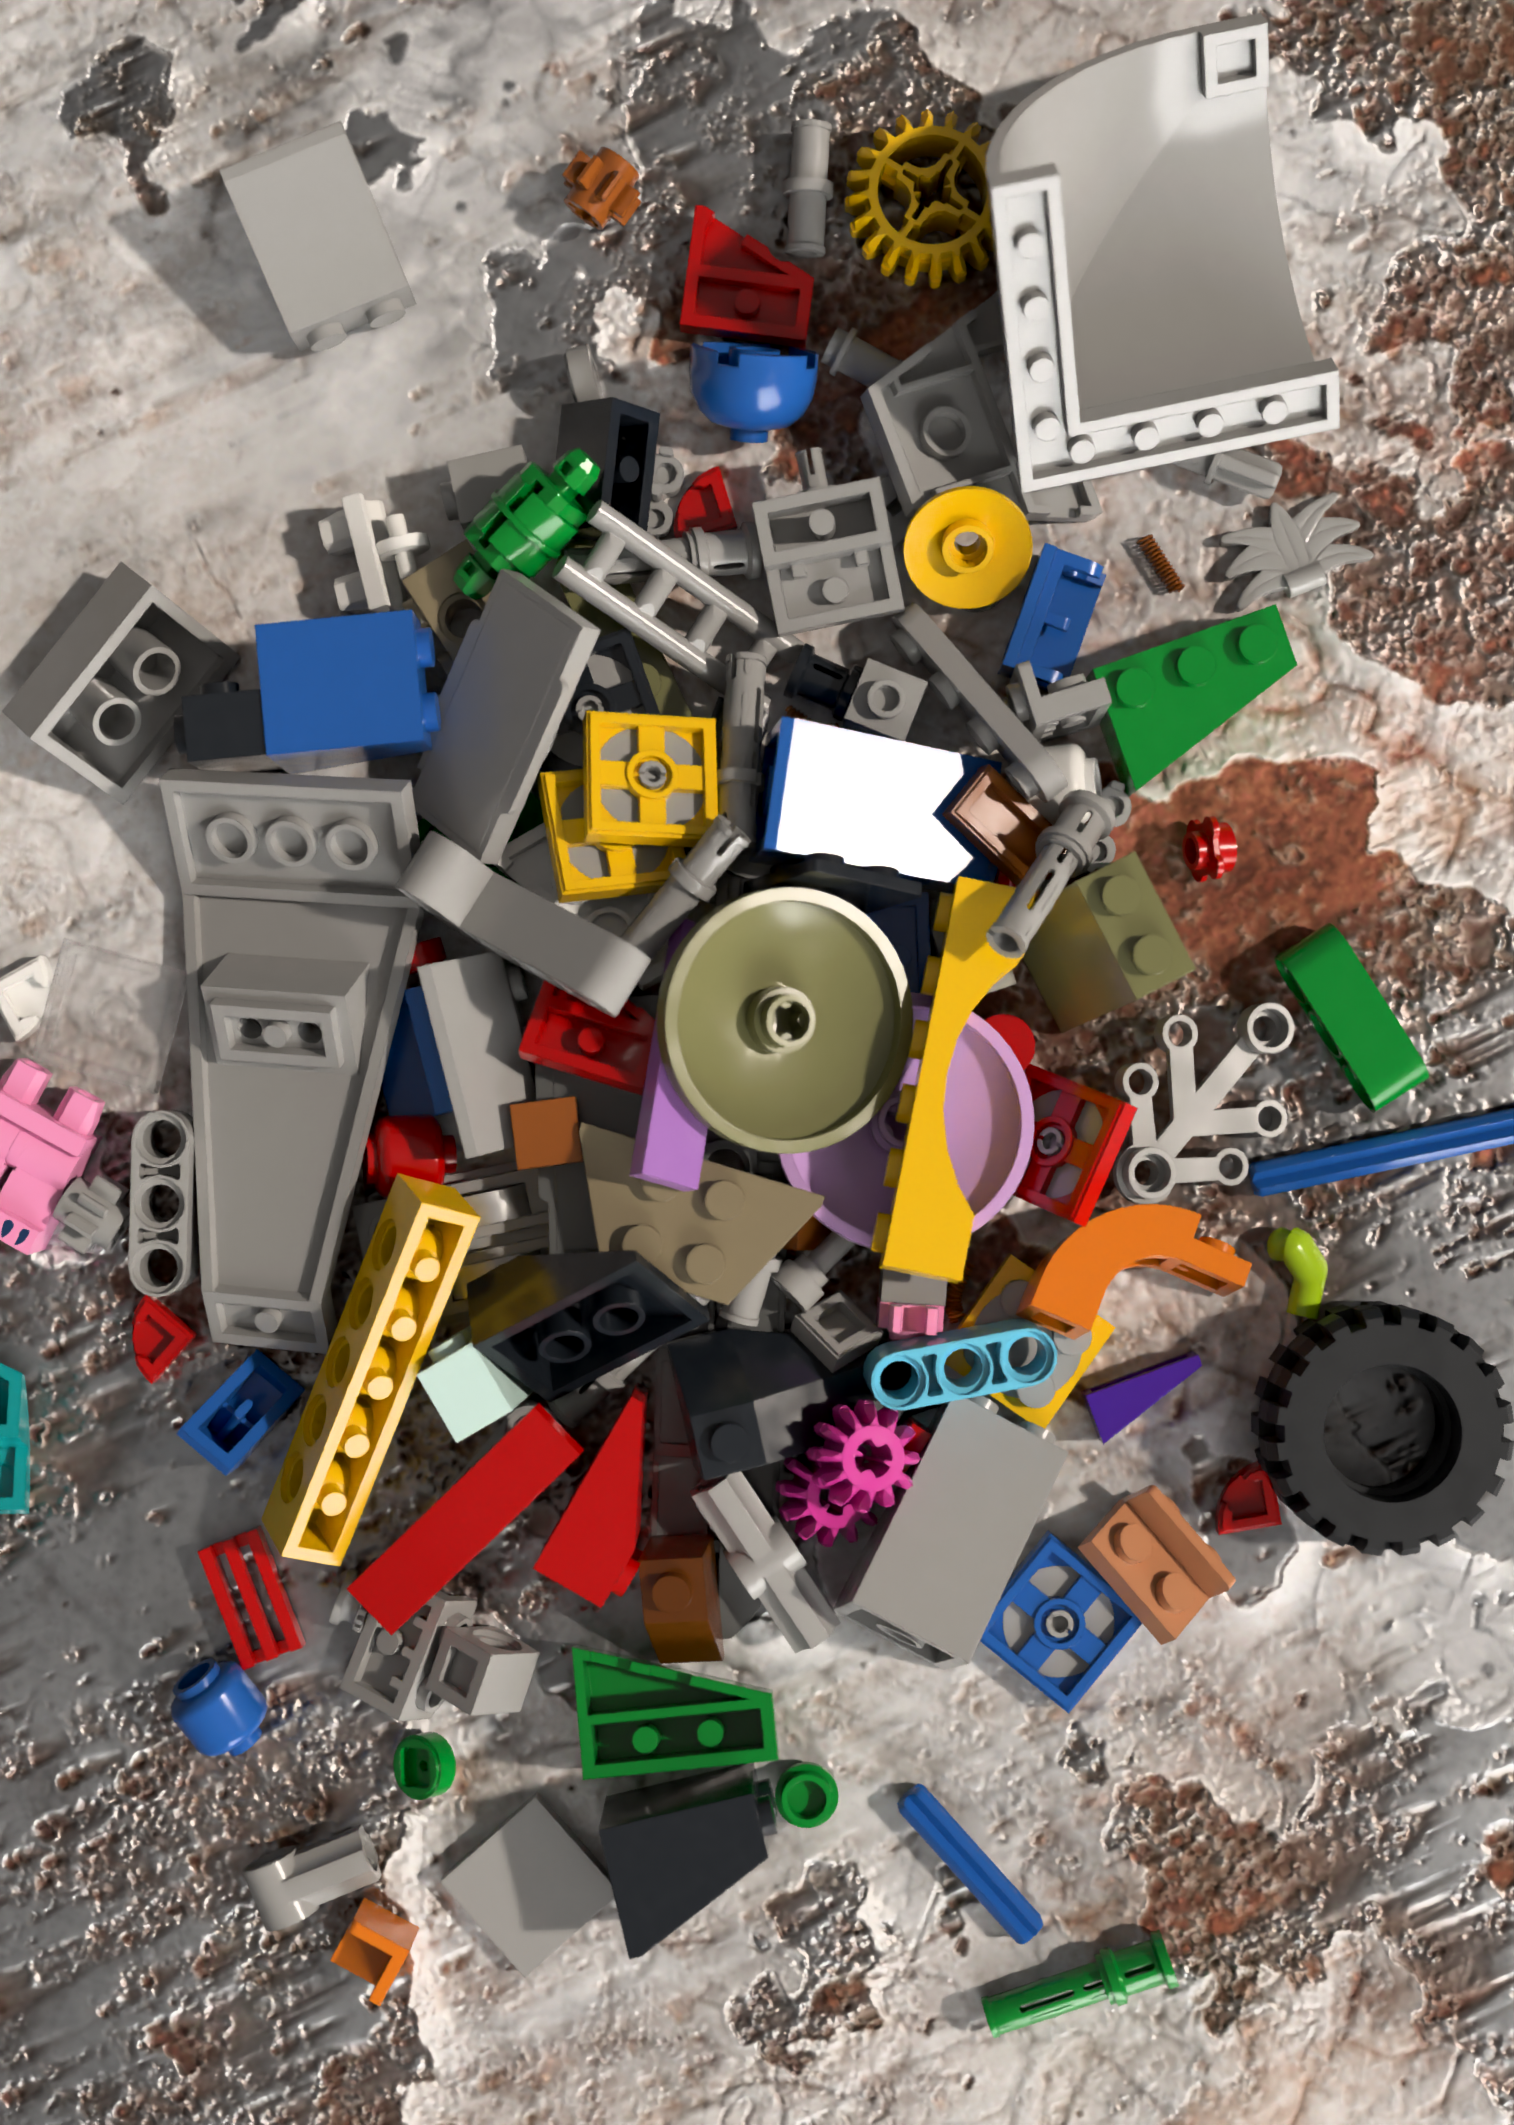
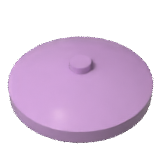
M910 992L913 1008V1027L915 1019L927 1021L932 996ZM971 1012L957 1039L947 1072L944 1121L947 1149L957 1182L974 1214L971 1233H973L991 1220L1004 1207L1024 1175L1033 1145L1034 1107L1026 1075L1011 1047L990 1024L974 1012ZM907 1058L899 1082L880 1111L854 1134L840 1142L815 1151L778 1154L781 1168L790 1186L825 1196L822 1206L813 1216L832 1232L864 1247H871L877 1213L890 1214L894 1188L883 1186L884 1174L890 1147L902 1149L907 1124L895 1122L903 1083L915 1085L919 1065L918 1059Z

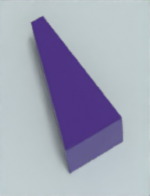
M1189 1351L1081 1391L1096 1434L1102 1444L1109 1441L1203 1366L1199 1355L1194 1351Z

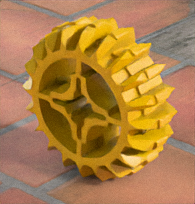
M926 109L921 113L920 124L917 128H913L910 121L901 114L900 117L896 118L895 122L896 137L879 127L873 135L876 150L869 147H861L857 152L856 161L862 169L848 172L847 186L856 193L845 198V212L858 216L850 223L849 232L851 237H869L862 247V255L866 260L873 259L882 253L885 254L881 264V273L884 276H890L894 273L898 265L905 267L904 284L908 287L915 284L918 271L928 272V283L933 289L940 287L943 270H948L951 278L959 284L965 281L966 278L965 261L973 268L982 271L987 267L989 261L986 250L994 252L986 178V155L991 140L986 141L980 146L977 144L981 131V126L978 125V122L969 125L964 133L957 131L958 117L954 111L947 114L944 126H934L933 115L931 111ZM919 157L941 158L935 165L928 168H919L907 162ZM962 169L970 175L979 190L982 201L981 216L968 209L969 201L963 198L956 190L955 186L958 175ZM944 181L941 202L934 201L929 208L925 207L917 219L920 198L927 199L932 192L936 193ZM882 184L894 191L893 198L904 206L906 210L903 225L899 231H896L891 226L881 209L878 192ZM933 231H943L953 237L958 233L962 234L959 238L945 243H920V240L926 234Z

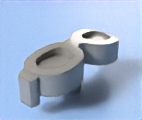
M662 445L655 457L647 530L656 539L666 537L673 528L674 515L672 509L664 500L677 496L684 485L682 464L674 457L672 448Z
M1116 780L1109 782L1106 788L1102 789V798L1110 804L1115 813L1116 823L1114 828L1121 826L1127 821L1132 808L1131 800L1124 792L1125 785ZM1110 836L1097 841L1092 849L1093 860L1085 872L1086 874L1099 870L1113 861L1116 846Z

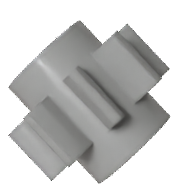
M105 1174L102 1177L97 1175L92 1184L81 1177L75 1179L64 1192L53 1212V1217L66 1225L59 1234L58 1239L83 1255L86 1251L91 1253L96 1244L106 1251H110L118 1243L129 1226L130 1208L122 1202L130 1190Z

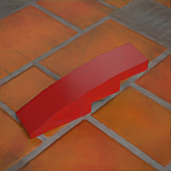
M538 1403L346 1589L392 1636L543 1492L584 1449Z

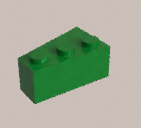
M1276 604L1091 670L1086 677V681L1090 682L1104 677L1112 700L1099 725L1119 781L1125 785L1124 792L1128 797L1298 665Z
M577 1644L572 1647L583 1780L777 1761L779 1759L772 1689Z

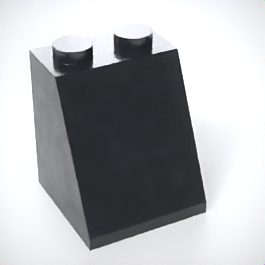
M754 1763L735 1765L606 1796L598 1831L629 1959L646 1954L768 1859V1836L778 1834L775 1818L778 1817L771 1781L769 1778L758 1780Z

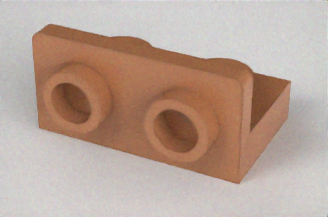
M1155 1485L1147 1486L1120 1499L1077 1547L1161 1645L1176 1640L1209 1598L1228 1591L1236 1582L1235 1577L1222 1563L1221 1557L1216 1550L1202 1540L1180 1514L1177 1505Z

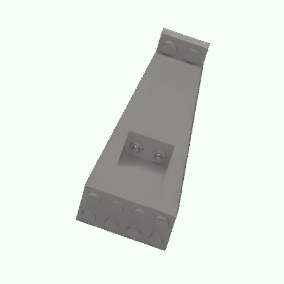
M169 768L159 779L182 891L201 1291L212 1342L326 1354L337 1328L330 1287L425 913L422 907L395 888L399 878L421 845L411 780ZM250 1018L257 1020L260 1025L254 1023ZM310 1023H315L320 1030L314 1028Z

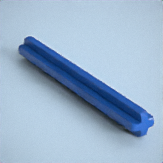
M1514 1108L1254 1162L1249 1165L1250 1185L1255 1195L1264 1197L1514 1144Z

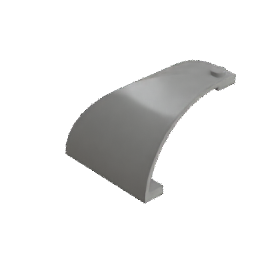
M1261 13L1165 33L1131 43L1079 64L1051 79L1027 96L1002 121L992 137L986 155V178L1016 471L1021 493L1340 428L1339 369L1332 358L1315 361L1298 308L1283 240L1273 175L1266 87L1270 86L1268 22Z

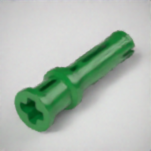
M1160 1929L1150 1932V1940L1114 1952L1109 1947L1099 1949L1100 1953L1094 1954L1096 1960L1094 1962L1038 1979L1037 1981L990 1997H981L984 2013L993 2038H998L1002 2034L1047 2019H1053L1108 1999L1111 2005L1117 2004L1119 2007L1128 2004V1996L1164 1984L1169 1989L1179 1987ZM1102 1980V1981H1100V1982H1097V1983H1094V1984H1091V1985H1088V1986H1084V1985H1087V1984H1090V1983H1093V1982ZM1068 1990H1073V1991H1070V1992H1067V1993H1064V1994H1061V1995H1058V1996H1055V1997H1052V1998H1049V1999H1046V2000H1043V2001H1040V2002H1037V2003H1034V2004H1031V2005H1028V2006H1025V2007H1021V2006H1023V2005H1026V2004H1029V2003H1032V2002H1035V2001H1038V2000H1041V1999H1044V1998H1047V1997H1050V1996H1053V1995H1056V1994H1059V1993H1062V1992H1065V1991H1068Z

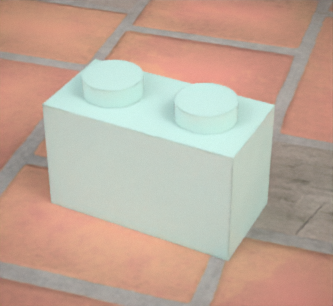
M471 1325L428 1351L427 1353L433 1363L417 1374L418 1379L456 1443L513 1411L533 1392L531 1388L473 1347Z

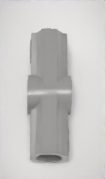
M740 1471L705 1481L701 1479L689 1491L695 1506L726 1548L723 1553L748 1593L754 1600L756 1598L760 1599L795 1654L805 1649H812L829 1638L832 1631L841 1623L835 1614L834 1608L804 1566L808 1563L778 1517L774 1516L772 1518L743 1473Z

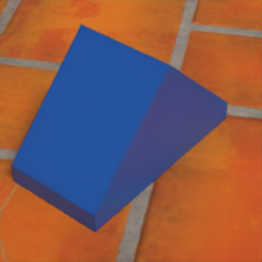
M256 1349L179 1429L177 1435L227 1476L248 1459L298 1400L305 1389Z

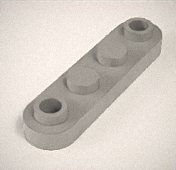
M912 602L905 607L904 612L897 613L892 617L896 631L889 637L897 651L909 665L914 666L920 661L932 675L927 679L929 686L947 709L951 710L958 705L970 718V721L966 723L969 733L986 754L990 755L993 751L997 750L1009 763V766L1004 769L1006 775L1025 799L1029 800L1037 795L1043 802L1047 803L1068 787L1066 778L1050 754L918 604Z

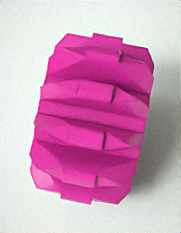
M859 1399L854 1411L848 1406L841 1404L833 1407V1419L836 1427L822 1422H818L814 1426L816 1434L825 1439L823 1448H809L806 1451L807 1457L824 1462V1465L814 1473L811 1479L817 1486H831L828 1497L831 1503L843 1506L850 1500L854 1511L867 1513L873 1504V1500L884 1507L894 1505V1493L891 1485L903 1489H909L913 1486L910 1477L904 1474L902 1470L904 1464H917L921 1458L916 1452L904 1450L903 1446L911 1441L916 1432H914L911 1426H896L899 1414L897 1410L884 1406L877 1411L873 1401ZM861 1444L870 1445L872 1450L871 1456H864V1459L869 1461L865 1468L856 1466L855 1456L863 1455V1453L857 1450Z
M859 1445L857 1450L863 1453V1455L855 1456L856 1466L865 1468L868 1463H864V1456L867 1450ZM806 1452L804 1454L807 1460L803 1463L793 1457L784 1459L785 1467L793 1472L795 1476L793 1480L783 1479L776 1482L775 1489L778 1493L792 1497L781 1506L779 1512L787 1521L797 1520L794 1532L803 1540H807L816 1533L818 1542L821 1545L832 1547L839 1531L844 1539L853 1543L858 1540V1530L855 1523L859 1519L869 1526L877 1524L878 1518L871 1511L867 1513L854 1511L850 1500L843 1506H838L829 1500L827 1503L819 1497L821 1489H829L831 1486H817L811 1478L824 1465V1462L809 1459Z

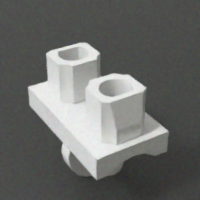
M359 492L342 497L344 509L324 518L318 523L323 546L328 554L338 557L355 551L359 571L335 578L333 586L340 610L352 614L405 610L402 603L407 601L402 580L417 571L414 557L425 553L431 548L428 535L422 532L408 533L405 517L402 513L386 517L383 501L365 500L364 495Z

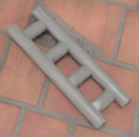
M602 500L594 504L586 518V521L600 530L602 534L583 565L581 566L566 555L557 563L553 570L552 578L724 696L726 665L706 651L726 619L755 639L747 652L758 653L766 657L767 667L775 654L789 664L793 663L798 659L804 647V643L794 635L779 637L774 621ZM624 548L654 568L634 602L604 582V579ZM675 584L705 604L685 637L655 617ZM764 692V711H766L771 702V697Z

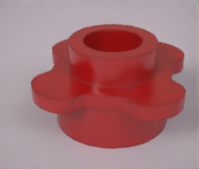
M1214 816L1204 817L1203 823H1200L1198 819L1190 820L1183 838V858L1196 882H1205L1208 875L1213 880L1220 879L1223 873L1232 871L1236 864L1237 843L1234 832L1228 823L1218 822Z

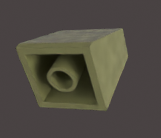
M1135 851L1066 886L1054 903L1052 910L1032 937L1028 949L1022 958L1060 1033L1069 1031L1134 1002L1196 970Z

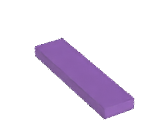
M685 919L669 938L663 977L674 952L691 928L697 924L696 922ZM655 1020L630 1176L683 1192L698 1190L708 1128L695 1118L683 1104L666 1074L658 1046Z

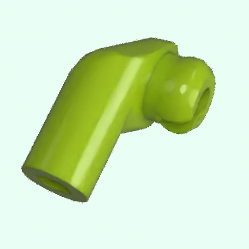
M1284 1227L1277 1228L1268 1238L1267 1252L1271 1259L1283 1261L1293 1276L1286 1312L1318 1319L1328 1273L1327 1261L1311 1235L1298 1227L1293 1228L1291 1231Z

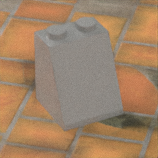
M341 121L219 170L289 335L300 351L309 347L312 351H323L335 347L347 338L346 332L368 323L374 328L392 324L406 314L405 308L417 304L361 165Z

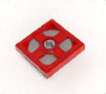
M1029 1064L1025 1075L1034 1107V1137L1029 1162L1013 1196L1086 1227L1138 1108Z

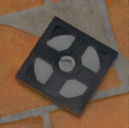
M627 628L597 638L559 724L554 744L541 765L544 772L583 769V717L586 710L661 715L631 631Z

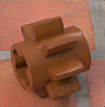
M601 147L592 158L579 150L562 173V176L566 179L563 184L570 189L564 198V203L581 220L598 230H603L611 218L624 227L641 204V201L638 199L640 192L633 188L640 177L638 172L628 161L609 148Z

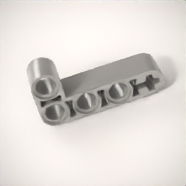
M429 831L395 885V888L454 931L614 1018L617 1017L651 962L647 955L628 942L493 872L468 851L434 831Z

